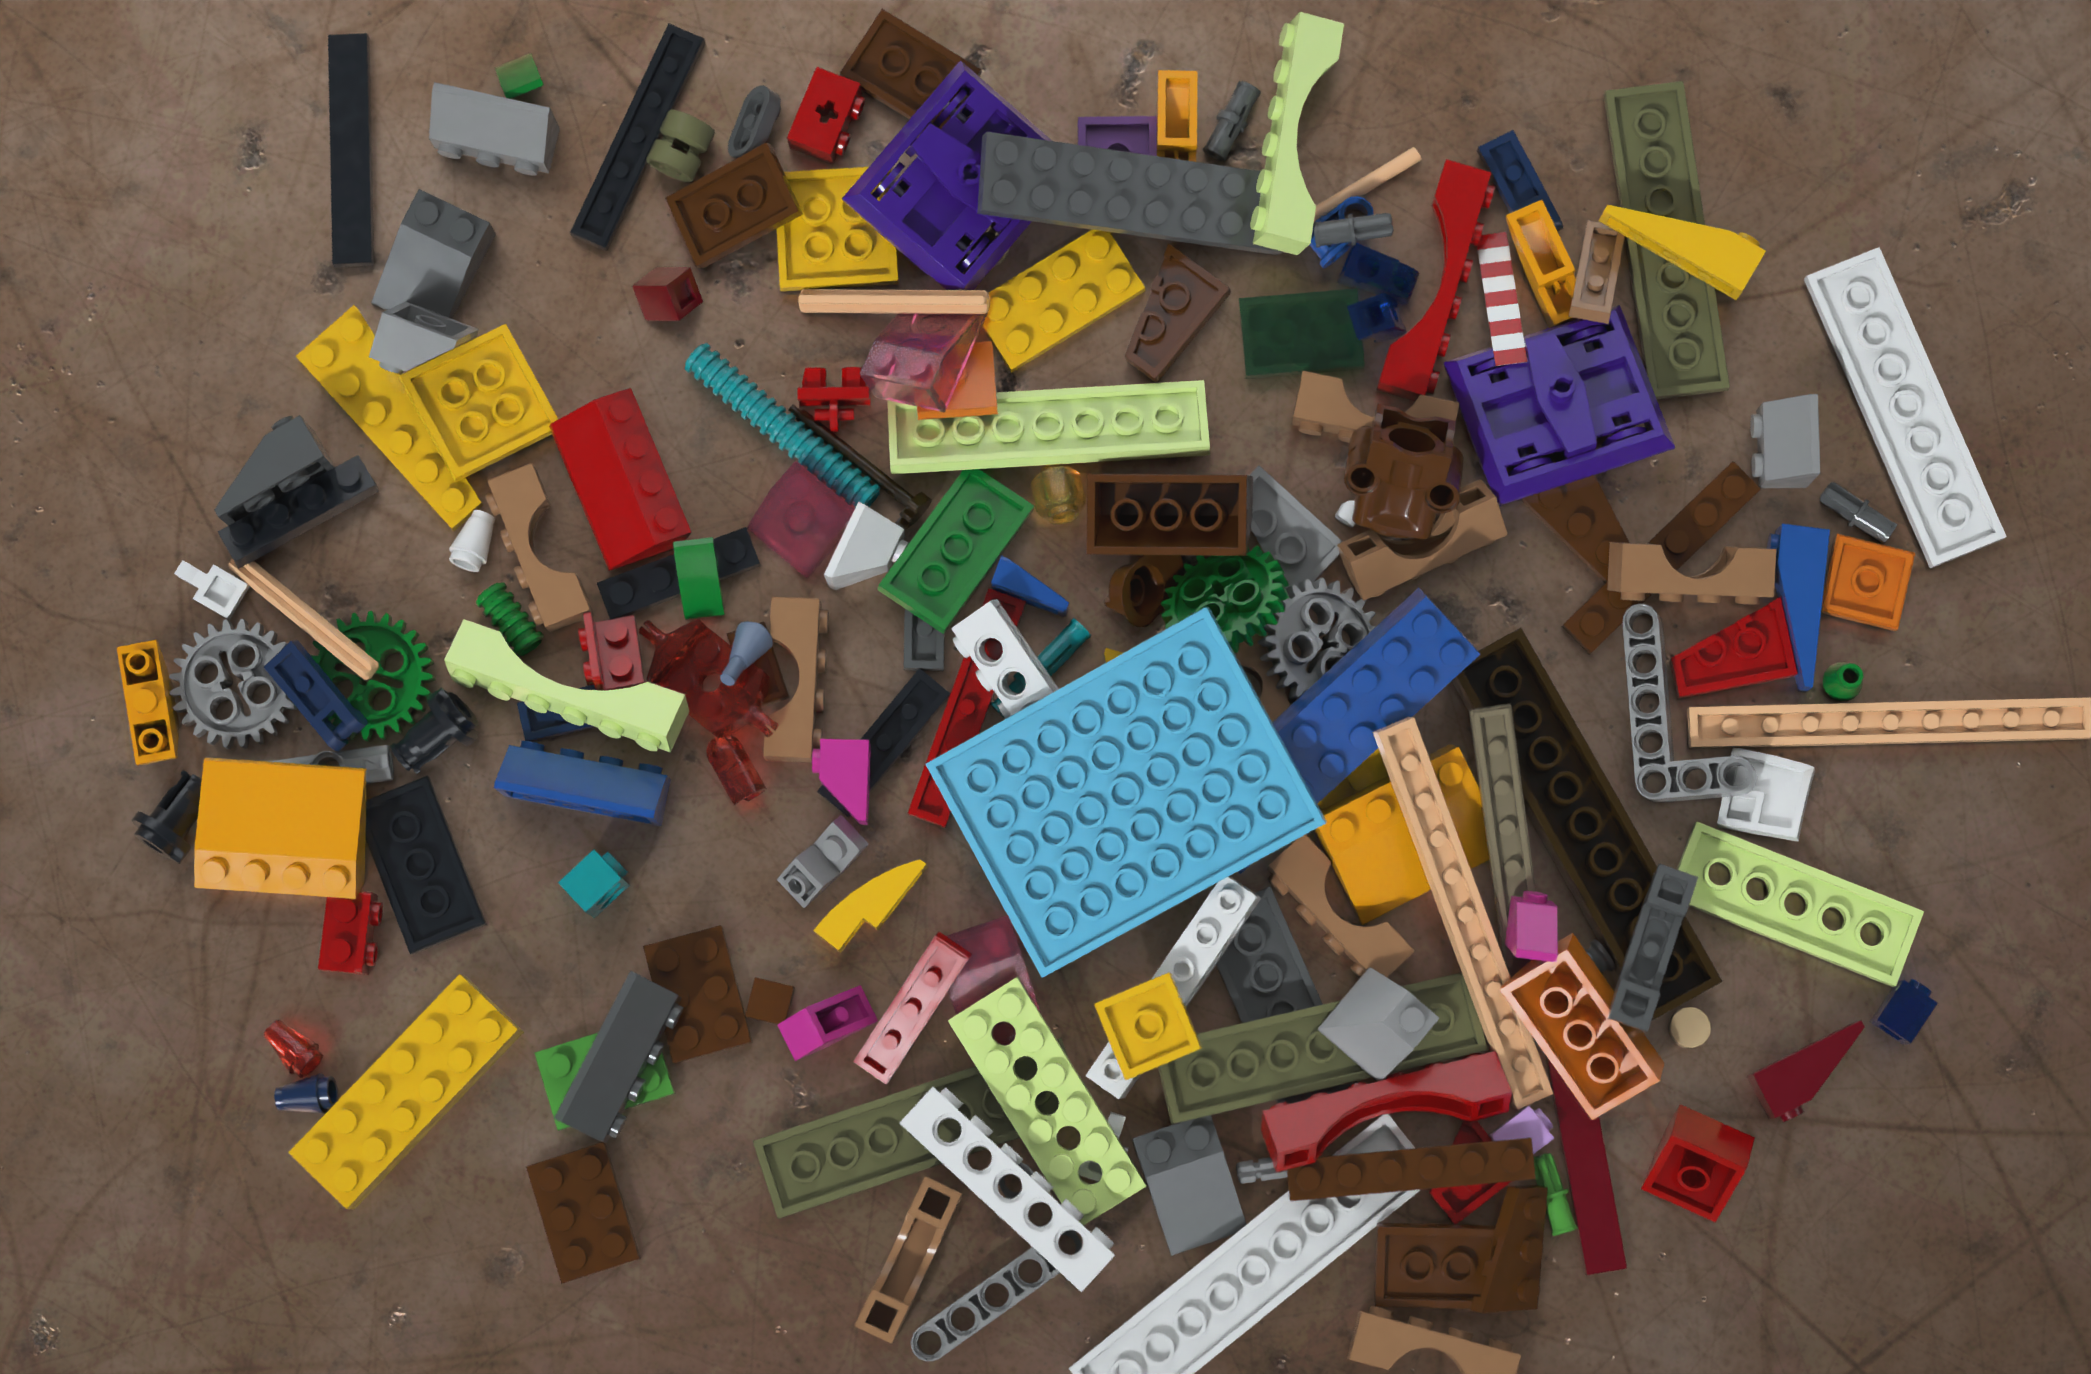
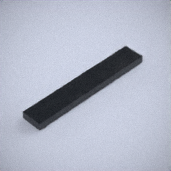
M668 23L570 231L571 236L605 251L608 250L647 168L646 158L653 143L662 136L660 128L669 110H674L705 44L704 38Z
M367 33L328 35L332 264L334 267L374 266L369 36Z

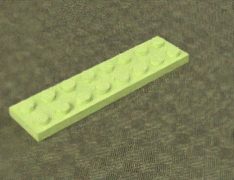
M1204 380L996 392L998 414L918 420L917 397L887 399L891 474L1210 455Z

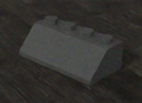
M630 970L554 1119L601 1142L607 1143L610 1136L616 1139L627 1120V1117L622 1115L628 1101L635 1102L644 1088L646 1080L641 1078L647 1064L649 1063L654 1066L663 1051L665 1044L660 1042V1039L666 1027L673 1029L682 1014L684 1007L678 1005L682 997Z

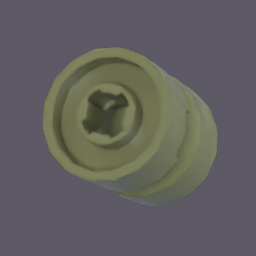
M669 110L660 128L663 138L654 141L646 161L656 170L672 178L691 183L702 163L698 155L707 152L715 135V130L694 116L678 110ZM673 144L688 152L687 154H685L677 149L672 148L671 145Z

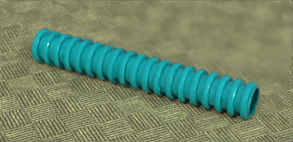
M704 343L691 353L685 363L684 369L686 372L691 373L693 371L695 373L694 378L697 381L703 380V385L707 389L712 387L715 396H723L722 401L725 404L731 403V408L734 412L741 411V417L744 420L749 418L752 427L759 426L760 433L763 436L767 434L770 436V442H778V447L781 451H789L788 457L791 459L797 458V463L800 467L807 466V472L810 475L815 473L818 482L825 481L827 483L826 488L829 491L832 489L836 491V497H844L846 499L845 504L847 506L853 505L855 508L858 502L868 507L874 503L880 494L881 488L878 484H870L871 478L868 476L863 478L859 468L852 469V463L849 460L844 462L842 460L843 456L839 452L834 454L832 452L833 447L830 444L823 445L824 440L821 437L815 438L812 429L805 430V424L802 421L796 422L794 414L790 413L787 415L785 413L786 408L783 405L779 407L776 405V399L773 397L768 399L767 392L765 390H757L758 385L755 382L749 383V378L746 374L739 375V369L736 366L730 367L729 360L726 358L721 360L720 353L717 350L712 352L710 350L711 346L708 343Z

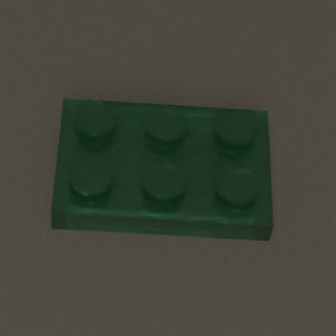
M1357 288L1239 298L1245 379L1299 375L1303 371L1323 373L1364 369L1365 362Z

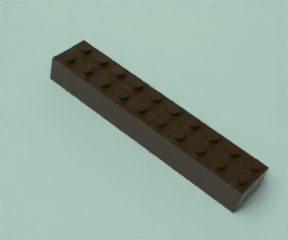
M1519 628L1479 650L1480 655L1452 680V683L1468 711L1469 709L1502 704L1511 705L1525 812L1596 938L1611 956L1616 967L1615 971L1619 976L1657 865L1522 628ZM1686 916L1682 919L1651 1021L1723 982Z

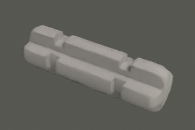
M1271 1157L1258 1159L1256 1163H1253V1160L1242 1161L1236 1165L1237 1178L1239 1183L1242 1184L1256 1182V1179L1261 1178V1181L1288 1177L1287 1170L1276 1173Z

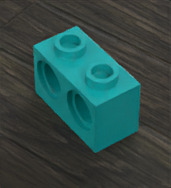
M594 849L558 882L575 902L593 918H596L630 886L623 878L629 872L608 851L602 856Z

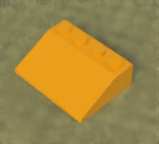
M1449 744L1428 756L1469 867L1472 869L1489 860L1480 790L1460 748ZM1389 776L1321 810L1327 823L1314 829L1328 859L1331 861V865L1361 925L1431 890Z
M205 757L194 848V888L356 899L365 883L366 768Z

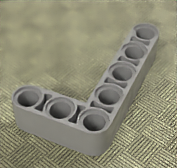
M1647 604L1632 605L1626 610L1622 624L1634 774L1637 790L1646 799L1658 803L1748 794L1756 784L1757 775L1753 766L1742 757L1727 756L1674 761L1662 618ZM1647 614L1652 616L1653 625L1648 632L1643 634L1634 632L1633 622L1639 615ZM1644 654H1653L1656 658V666L1649 673H1639L1636 668L1637 660ZM1649 693L1657 694L1660 700L1658 708L1652 713L1641 712L1639 707L1641 698ZM1659 733L1663 739L1661 748L1655 753H1646L1642 746L1644 738L1648 734ZM1737 765L1745 767L1747 770L1746 781L1740 786H1730L1726 780L1729 769ZM1702 769L1707 776L1706 783L1700 789H1689L1686 784L1687 775L1692 770ZM1653 773H1662L1666 779L1664 789L1658 793H1649L1646 789V780Z
M1022 1162L1018 1165L1029 1176L1034 1173L1028 1165ZM1005 1175L999 1181L1000 1189L1006 1198H1015L1020 1192L1010 1191L1006 1187ZM1068 1230L1061 1234L1069 1236L1074 1240L1076 1245L1074 1254L1082 1249V1243L1075 1231ZM1031 1247L920 1326L913 1333L911 1339L913 1353L923 1361L940 1359L1060 1272L1035 1248ZM1033 1259L1040 1263L1042 1275L1037 1282L1027 1283L1020 1278L1018 1269L1023 1261ZM993 1283L1003 1284L1009 1292L1007 1302L1001 1307L991 1306L985 1298L987 1287ZM959 1307L970 1308L975 1315V1323L967 1331H961L953 1325L952 1315ZM925 1331H934L941 1338V1348L935 1354H926L919 1347V1337Z

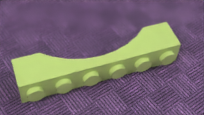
M1299 12L1289 23H1285L1281 30L1279 45L1283 47L1282 59L1278 61L1273 76V81L1278 83L1276 96H1273L1268 108V119H1272L1271 130L1267 133L1262 146V155L1266 156L1265 169L1261 170L1256 185V191L1261 193L1259 206H1256L1253 211L1250 223L1251 229L1255 230L1253 244L1298 255L1311 244L1316 205L1306 188L1299 166L1297 152L1298 123L1303 104L1312 86L1339 60L1344 23Z
M463 619L444 659L451 679L461 686L473 688L476 685L487 689L491 695L501 700L508 701L510 698L524 701L527 707L536 712L546 713L548 710L560 714L569 723L583 726L586 723L598 727L603 734L618 739L624 736L633 739L639 746L650 751H657L659 748L671 752L689 713L685 694L650 682L608 691L582 690L561 685L541 676L523 663L508 646L500 631Z

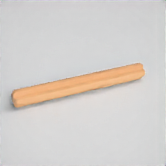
M803 289L798 297L800 311L803 313L986 314L990 308V296L985 290Z
M233 559L229 561L228 567L233 573L364 680H369L377 672L379 664L376 660L255 561L238 569Z

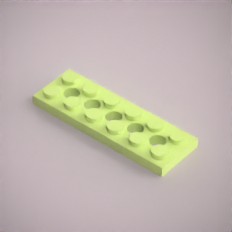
M1698 821L1694 823L1677 870L1698 877L1689 907L1891 987H1896L1924 913L1920 909ZM1721 863L1729 869L1730 879L1726 885L1719 886L1710 880L1708 872L1712 864ZM1759 878L1766 883L1768 893L1763 900H1753L1747 894L1746 886L1750 879ZM1789 893H1797L1805 900V910L1799 916L1791 915L1785 909L1784 900ZM1827 908H1835L1843 916V925L1837 931L1827 929L1822 922V915ZM1865 923H1873L1881 931V939L1875 946L1865 944L1860 937V930Z
M1018 977L948 1020L1044 1177L1054 1187L1052 1190L1061 1204L1067 1199L1084 1215L1079 1221L1083 1226L1147 1186ZM1005 1021L1014 1026L1016 1037L1011 1044L1002 1045L994 1039L993 1028L998 1022ZM1028 1056L1035 1060L1037 1073L1032 1079L1025 1080L1017 1076L1014 1065L1018 1058ZM1050 1091L1058 1097L1059 1107L1056 1112L1044 1114L1038 1110L1036 1098L1039 1093ZM1073 1126L1079 1131L1081 1141L1077 1147L1066 1149L1059 1144L1057 1135L1062 1127ZM1086 1161L1097 1162L1102 1168V1178L1094 1184L1084 1182L1079 1175V1168L1082 1163Z

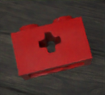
M816 66L787 136L789 148L833 165L837 154L843 156L848 147L851 134L847 133L851 120H858L863 111L866 98L861 97V84ZM830 111H833L836 119L830 118L827 124L823 123L821 115L827 116Z

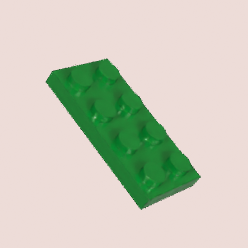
M980 469L963 470L880 582L878 591L944 634L1034 510V505Z

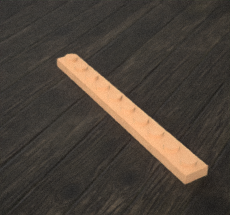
M2091 698L1689 707L1687 709L1689 749L2091 739Z
M1407 717L1374 731L1373 735L1491 1052L1496 1051L1512 1090L1511 1106L1519 1110L1554 1093L1531 1033L1500 991V987L1511 977L1414 717Z

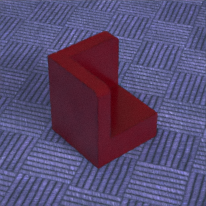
M656 267L632 285L643 316L647 321H680L703 303L691 267Z

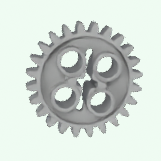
M1324 578L1314 581L1313 584L1309 579L1298 583V587L1294 584L1286 588L1289 598L1281 601L1285 611L1273 613L1278 623L1276 625L1266 624L1263 627L1268 636L1259 640L1258 644L1268 647L1269 653L1261 656L1260 660L1272 662L1273 667L1266 674L1267 676L1276 674L1280 676L1276 688L1279 690L1289 686L1288 699L1290 700L1305 693L1326 673L1325 663L1329 664L1332 668L1376 627L1371 626L1369 623L1375 616V611L1367 613L1362 611L1366 600L1360 599L1354 602L1352 600L1354 592L1352 587L1340 593V581L1336 580L1327 586ZM1309 609L1316 613L1318 617L1317 624L1311 620ZM1334 614H1335V615L1337 616V620H1336L1334 626H1331L1332 623H1333ZM1342 630L1348 633L1350 637V645H1347L1344 642L1341 633ZM1292 642L1299 646L1301 650L1300 657L1294 654ZM1310 661L1311 663H1310V665H1309V669H1308V673H1307L1306 670H1305V668H1306L1308 662Z
M224 619L222 631H218L210 623L208 624V637L204 638L195 632L193 635L197 645L194 648L186 644L182 645L183 650L188 654L187 658H174L173 660L182 668L181 673L169 675V678L180 683V687L170 690L169 694L182 699L173 709L178 713L188 712L181 723L186 727L197 723L193 731L196 737L200 738L208 732L207 743L213 746L222 737L223 747L226 749H231L235 739H237L240 747L247 749L249 737H253L261 745L264 743L263 731L267 730L276 736L278 733L274 723L277 720L285 724L289 723L288 718L283 712L285 709L297 710V707L289 700V697L264 668L287 645L285 641L274 645L278 634L273 630L263 636L264 626L258 622L249 631L248 622L244 619H240L237 629H234L229 620ZM245 649H254L255 660L248 667H240L238 665L239 654ZM222 652L227 653L232 673L241 680H244L238 684V687L251 710L250 716L244 715L239 695L228 688L233 684V681L221 660L220 654ZM208 665H216L218 668L216 679L211 683H203L201 680L203 669ZM260 685H269L271 693L268 700L264 703L256 704L253 700L255 689ZM223 701H231L233 703V713L225 720H218L216 716L218 705Z

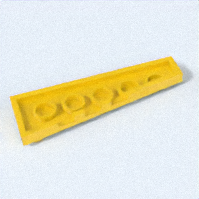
M353 305L300 351L296 358L449 527L455 531L471 517L473 510H479L483 503L466 477L457 482L454 481L399 380L400 373L387 371L379 366L380 361L369 358L375 334L359 309Z

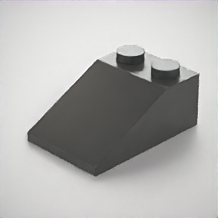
M419 189L399 227L371 303L386 311L406 301L453 319L496 235L491 224Z
M300 415L296 418H293V416L285 417L271 427L273 431L263 437L214 509L217 516L228 526L335 468L317 434Z
M1211 1115L1179 1122L1132 1139L1171 1256L1234 1235L1247 1225Z

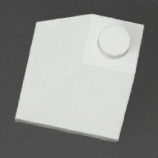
M858 502L824 573L828 587L838 590L888 572L892 563L896 562L908 546V542L904 541V529L868 506Z

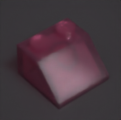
M795 460L770 489L748 524L747 529L808 579L840 542L855 509Z

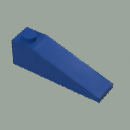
M1782 523L1776 529L1775 534L1769 535L1767 548L1776 549L1775 589L1777 598L1781 597L1798 672L1795 676L1798 692L1806 693L1813 688L1830 530Z

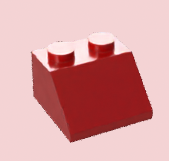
M1680 1104L1664 1131L1641 1189L1716 1222L1747 1170L1755 1137Z

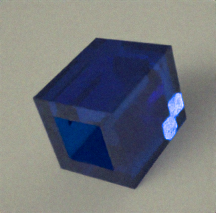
M1911 979L1909 983L1902 980L1897 983L1896 987L1891 989L1870 1020V1023L1902 1045L1910 1044L1938 1003L1929 997L1932 993L1931 990L1914 979Z

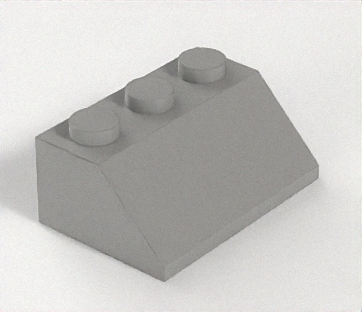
M434 82L429 139L434 148L438 149L440 155L453 159H460L461 155L476 157V162L489 167H499L500 163L515 166V171L531 176H536L538 171L549 173L560 131L550 107Z

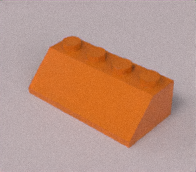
M1574 933L1558 941L1557 962L1532 959L1500 987L1504 997L1591 1120L1660 1081L1665 1063L1643 1031L1608 1019L1614 990Z

